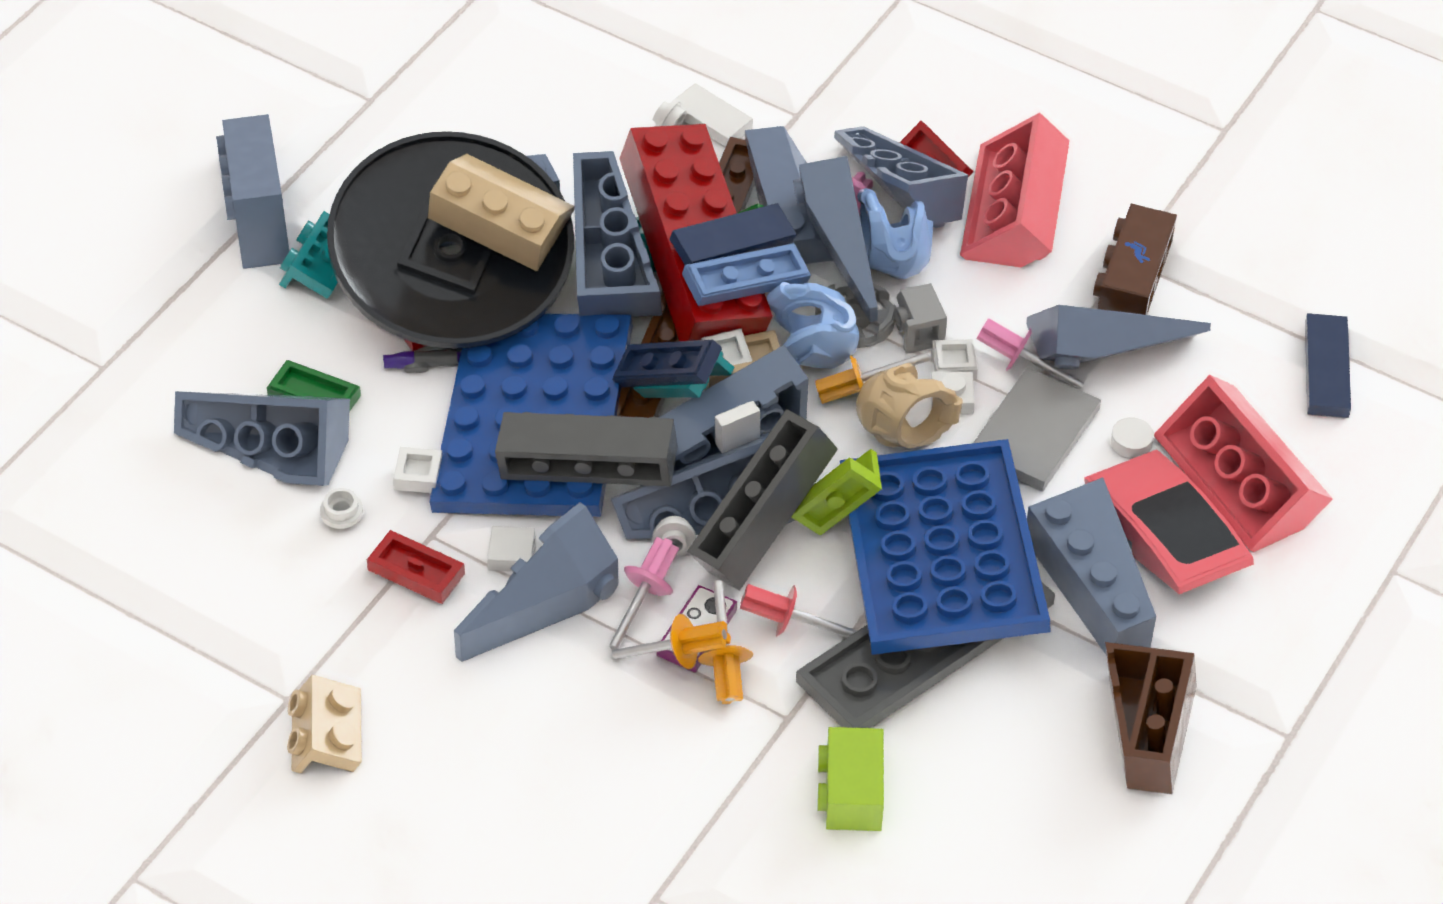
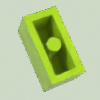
M828 727L827 745H818V773H826V783H818L817 811H826V830L882 831L884 811V729Z

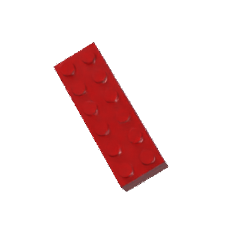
M706 124L630 128L619 160L679 341L701 340L703 337L736 329H742L744 336L765 332L773 317L765 293L698 306L682 275L685 265L669 240L673 230L737 214Z

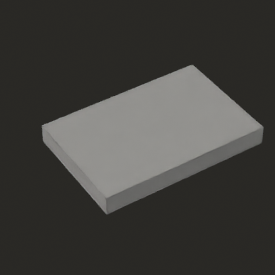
M1027 367L973 443L1008 439L1017 479L1044 491L1100 410L1101 399Z

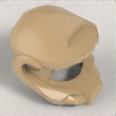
M905 363L877 372L863 383L856 400V411L863 428L874 435L879 443L887 447H905L909 449L932 444L940 439L941 435L948 431L952 425L959 423L963 400L956 395L954 390L946 388L941 381L918 379L916 367L911 363ZM932 397L933 406L928 417L921 424L911 427L905 418L910 409L917 402Z

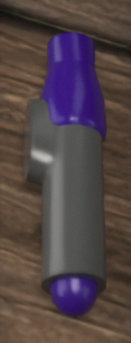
M457 349L411 350L383 355L384 369L397 368L403 369L406 373L427 372L429 367L458 365L461 351H457Z

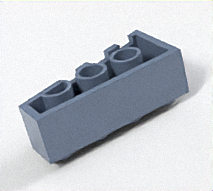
M269 114L222 120L224 135L216 136L227 220L236 219L242 267L247 269L282 264L289 252V244Z
M614 151L573 153L576 279L580 316L600 314L631 315V317L662 315L660 289L654 277L650 259L644 247Z
M784 345L703 391L699 398H691L658 417L674 419L678 445L674 471L720 452L715 443V416L747 402L754 401L760 410V435L770 433L786 409L807 420L809 378Z
M1102 477L1028 506L1027 522L1035 556L1103 652L1106 654L1105 642L1151 648L1157 616L1104 478Z

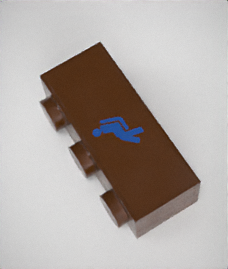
M1131 203L1126 218L1118 217L1113 234V240L1117 241L1115 246L1108 245L1103 261V268L1107 269L1106 273L1098 272L1093 289V296L1099 297L1097 309L1148 315L1173 243L1177 214Z

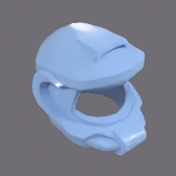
M861 189L858 192L857 198L861 203L859 209L860 221L870 269L889 274L897 279H906L921 273L930 261L933 237V221L927 219L923 202H913L910 207L904 209L900 222L890 224L876 193L871 189Z
M782 282L768 293L767 301L770 309L775 314V321L790 333V336L783 345L798 365L833 369L849 361L850 355L852 356L856 352L859 342L854 310L846 303L845 298L838 291L817 283L789 284ZM814 306L820 308L821 314L805 316L792 311L799 307Z

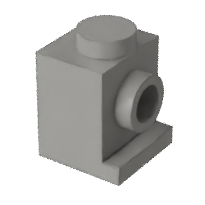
M932 283L900 289L896 297L899 307L894 308V317L898 330L905 332L903 345L905 353L931 349L932 340H945L947 316Z

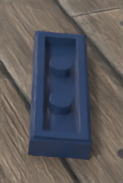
M775 203L673 230L669 240L684 265L790 244L794 242L797 233L779 204Z
M1307 313L1305 319L1307 415L1349 418L1351 412L1348 316Z
M713 339L629 344L612 380L619 383L622 388L706 384L722 347Z

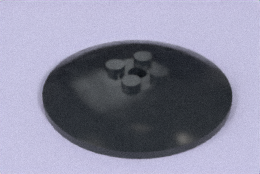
M452 131L416 134L399 139L376 150L362 160L343 181L331 206L328 219L327 244L330 263L345 295L365 317L377 326L393 335L421 345L438 348L483 346L504 340L526 329L541 318L560 295L570 273L574 253V230L571 217L538 271L428 218L431 190L449 162L465 154H469L565 201L556 184L542 168L523 153L497 140L481 135ZM445 242H454L460 246L461 251L456 254H446L440 250L439 246Z

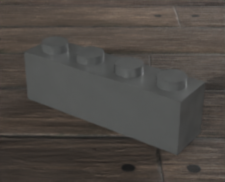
M786 409L687 552L707 572L740 591L838 448L819 426Z
M504 412L495 454L500 478L506 480L671 486L678 445L674 419Z

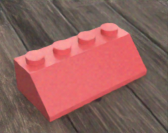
M1040 112L980 144L960 256L965 260L1022 268L1035 260L1045 258L1052 252L1070 140Z
M1210 374L1154 433L1157 441L1191 481L1208 497L1250 551L1256 552L1304 530L1333 500L1329 493L1234 385Z

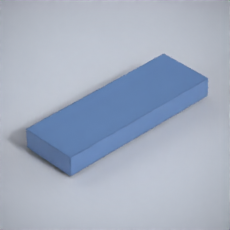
M795 243L687 264L682 272L698 306L771 292L782 282L789 284L808 283L811 277Z

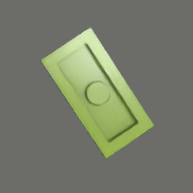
M869 449L856 460L849 457L812 486L791 518L821 536L882 490L877 452Z

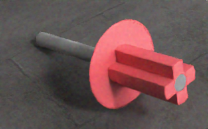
M747 584L740 602V609L778 622L776 637L785 631L790 618L844 637H849L857 632V630L794 609L797 598L795 585L792 586L788 596L785 597Z

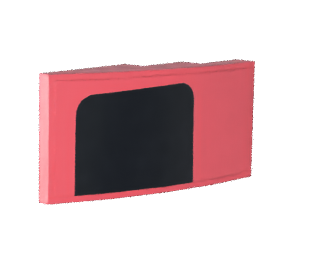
M1157 449L1084 477L1085 484L1102 477L1104 478L1126 538L1132 542L1134 558L1179 595L1254 565V559L1249 550L1208 497L1180 468Z

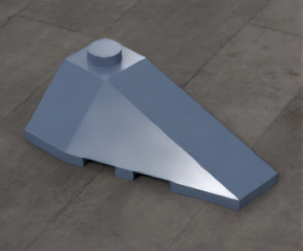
M776 126L745 130L744 135L759 204L763 206L779 204L797 233L793 243H795L805 264L833 261L807 217L805 203L797 204L793 180L800 179L799 164L807 162L785 127Z
M865 126L835 130L834 139L903 210L906 207H910L915 201H922L925 206L927 219L933 221L934 228L943 227L947 222L962 220L968 174Z
M843 156L799 164L800 179L793 180L797 204L805 203L807 217L869 322L878 321V306L848 157Z
M1060 304L1029 315L1026 318V325L1028 330L1030 328L1032 330L1031 338L1038 356L1042 360L1055 361L1054 367L1060 369H1078L1080 363L1177 341L1211 331V323Z
M175 391L174 434L212 451L222 452L240 460V463L248 467L258 468L273 475L275 479L284 483L327 486L349 441L350 399Z
M769 432L760 435V438L723 454L721 451L673 471L671 486L640 485L611 498L626 539L652 538L655 527L662 519L669 516H679L686 519L693 527L695 534L699 535L767 438ZM790 518L787 524L796 520Z
M579 502L551 524L540 535L539 540L543 545L527 562L519 558L510 568L513 573L505 587L500 592L496 590L489 591L453 630L457 659L461 662L583 613L600 600L608 599L615 592L619 585L618 557L585 505Z

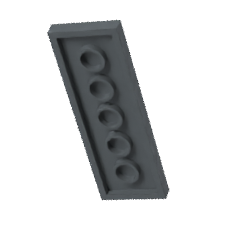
M1042 582L1047 608L1054 605L1055 593ZM866 625L797 670L796 683L841 727L872 728L1002 639L872 655Z

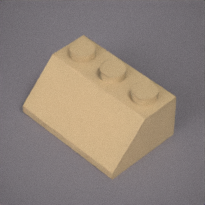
M465 154L449 162L431 190L428 218L538 271L574 212V205L469 154Z

